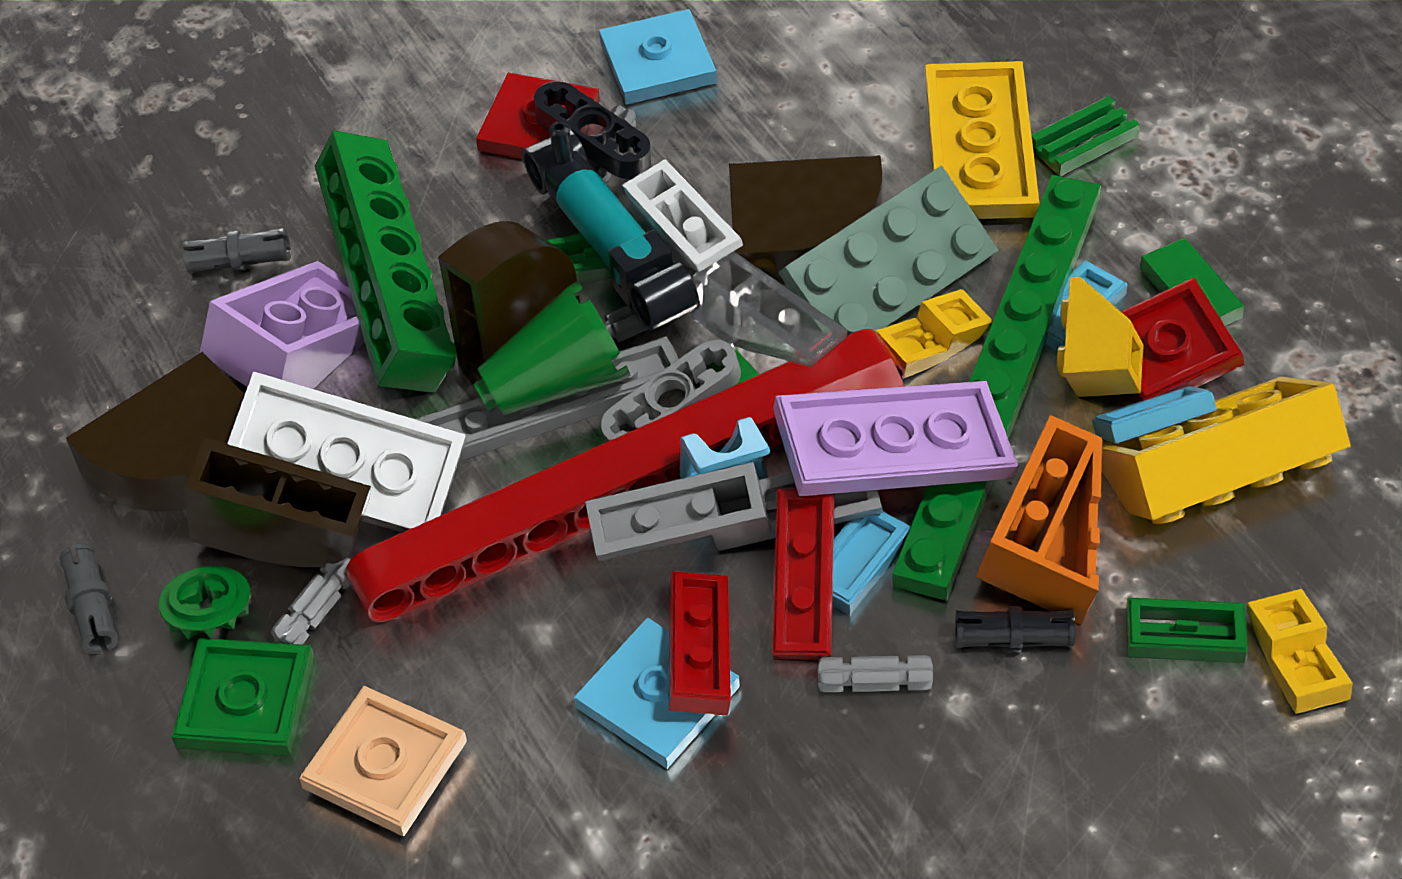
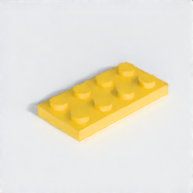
M1023 61L925 64V88L932 171L941 165L943 166L978 219L1035 217L1040 203Z

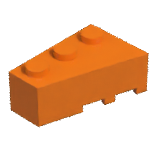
M1052 415L1049 416L989 543L976 578L1046 610H1074L1075 619L1073 622L1082 625L1099 591V575H1096L1097 548L1100 544V528H1097L1098 502L1101 498L1102 437Z

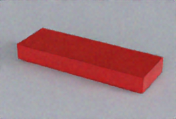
M777 489L772 649L774 660H819L825 657H832L835 493L799 496L797 489Z
M672 571L669 584L668 710L728 715L731 703L728 576Z

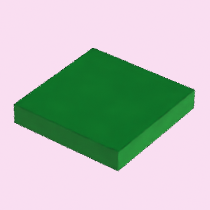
M199 638L172 734L175 747L291 756L314 661L312 646Z

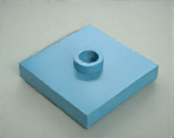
M690 9L599 30L600 43L625 105L717 83V70Z
M648 617L574 696L575 707L666 769L671 766L715 715L668 710L669 631ZM730 670L732 696L740 687L739 675Z

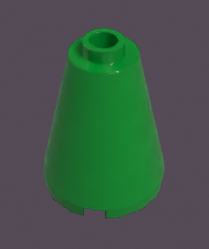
M578 281L561 292L477 368L482 379L473 384L489 412L499 407L504 416L613 384L631 376L627 365L616 370L612 360L617 358L620 352L591 300L588 299L580 304L576 299V296L583 292V288Z

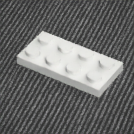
M253 371L227 444L370 485L371 495L362 521L402 533L442 515L466 435Z

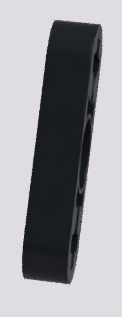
M560 81L548 82L536 90L534 94L535 118L546 130L549 131V127L556 122L568 124L569 129L579 139L586 156L618 178L633 179L650 168V141L644 133L568 83ZM590 124L600 125L605 129L597 135H586L579 131L582 127Z

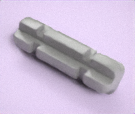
M345 558L335 564L325 563L321 567L320 571L324 574L322 576L316 574L288 608L291 612L290 616L283 614L271 629V635L276 643L302 645L310 636L306 630L308 628L314 630L342 596L338 590L345 591L350 586L345 569L351 559Z
M907 655V661H899L898 656L851 657V663H843L842 657H825L819 659L817 666L818 686L822 692H843V686H852V692L899 691V685H907L908 690H928L932 687L933 665L931 657L927 655Z

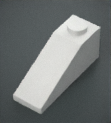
M666 159L623 184L639 225L646 233L655 230L672 251L673 259L687 267L700 272L743 246L740 236Z

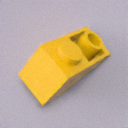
M1070 277L1069 297L1062 299L1060 308L1062 326L1066 330L1065 346H1059L1057 351V367L1060 377L1067 379L1077 397L1141 393L1143 343L1131 320L1083 278Z

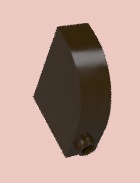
M881 156L729 163L732 229L740 236L743 246L734 251L736 288H763L786 285L778 273L780 270L881 205Z
M499 221L481 226L463 236L439 255L438 260L458 362L481 377L477 368L561 292L577 282L576 270L570 258L562 250L519 223L511 221ZM578 295V296H576V299H577L578 302L580 303V298H579V295Z
M201 352L66 437V440L79 471L98 491L108 498L132 508L148 511L186 510L184 487L203 438L228 443L245 394Z
M205 437L202 440L184 487L190 541L259 561L296 567H320L325 563L335 564L347 558L353 549L371 495L370 485Z

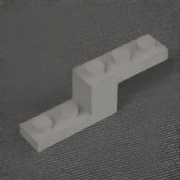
M752 462L585 501L596 557L599 561L711 535L718 551L776 538L777 489H797L792 472L759 480L754 463ZM878 490L835 493L834 524L883 513Z

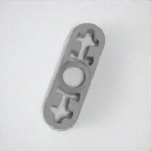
M721 340L703 342L611 406L605 412L601 421V429L606 441L608 442L626 434L627 432L624 430L620 431L619 429L626 423L631 427H636V429L737 385L741 377V367L734 348ZM714 362L717 366L723 365L724 369L716 373L715 370L711 368L707 370L706 367ZM690 376H693L696 384H700L699 388L694 389L689 378ZM669 389H681L686 392L685 398L677 406L666 408L658 405L659 397ZM649 407L655 419L650 420L648 413L644 414L643 409Z

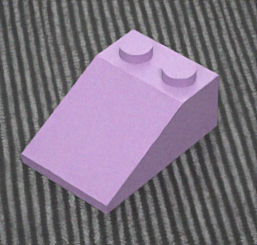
M316 261L210 301L200 353L203 352L223 373L232 376L247 387L254 371L314 389L365 341L347 279L321 262Z

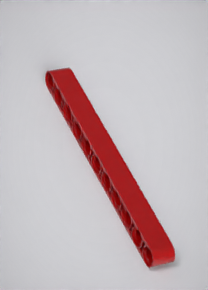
M872 329L854 332L357 553L348 562L345 574L370 620L387 622L590 531L585 501L681 479L680 437L695 433L712 451L719 452L732 437L737 420L751 417L771 449L783 443L773 412L776 396L809 393L891 357L902 381L905 376V370L877 332Z

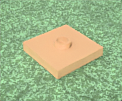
M363 686L299 777L302 789L399 835L405 836L466 744L465 731L369 687Z

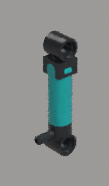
M564 122L552 124L549 127L550 137L523 148L522 158L524 166L537 191L543 195L546 193L550 194L610 270L614 289L630 309L634 308L638 318L648 330L653 331L699 309V295L686 268L680 262L676 261L673 263L672 251L655 230L646 233L588 163L587 156L579 139L569 129L568 124Z

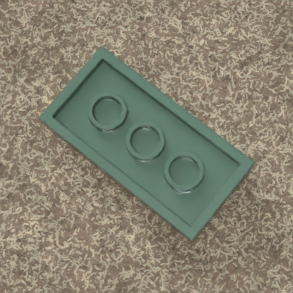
M941 165L788 264L778 273L827 345L863 329L876 331L888 326L921 304L922 301L927 300L998 252L999 249Z

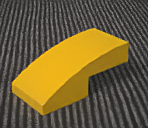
M963 289L922 301L916 318L878 329L875 332H877L905 370L904 378H907L945 361L971 345L990 330L993 320Z
M1302 589L1247 602V612L1260 647L1279 687L1295 714L1351 700L1353 682L1327 646L1328 626Z

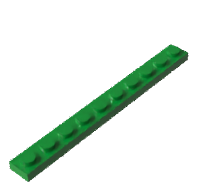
M1051 175L969 382L987 381L1008 440L1045 346L1050 325H1053L1063 298L1064 289L1073 272L1101 199V184ZM993 480L927 486L893 570V587L948 600Z

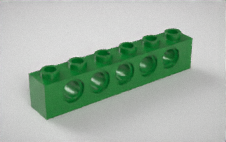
M333 130L314 167L377 386L435 393L446 374L451 372L455 365L456 347L450 339L444 320V309L439 304L432 282V271L427 266L421 247V237L415 229L410 213L409 199L405 196L401 185L398 165L394 162L387 140Z

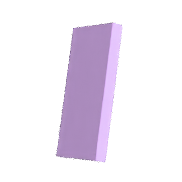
M987 381L780 395L775 397L773 412L799 496L1014 479L1018 469L1016 458Z

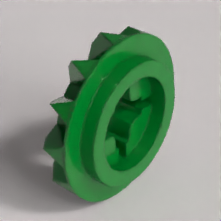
M203 566L188 570L172 579L162 590L158 607L160 615L164 619L169 631L181 630L187 639L194 637L199 632H205L212 638L215 629L220 627L234 629L236 618L249 614V600L252 596L247 580L239 572L223 566ZM207 594L208 599L212 600V607L200 609V602L203 601L202 595Z

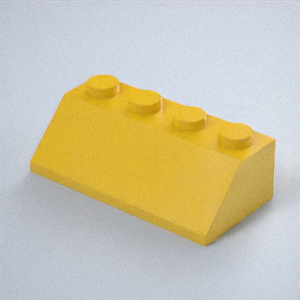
M1278 377L1215 400L1216 411L1117 444L1103 440L1102 473L1129 514L1150 519L1153 524H1163L1182 518L1185 515L1184 508L1201 502L1202 505L1208 506L1231 500L1235 497L1233 490L1250 484L1251 487H1263L1277 483L1284 478L1282 472L1297 466L1300 469H1311L1326 465L1332 461V453L1349 448L1351 444L1334 383Z

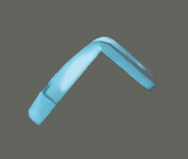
M751 417L737 420L732 437L719 452L712 451L697 434H689L680 437V478H688L753 462L759 480L768 478L767 469L761 461L764 460L763 456L770 453V448Z

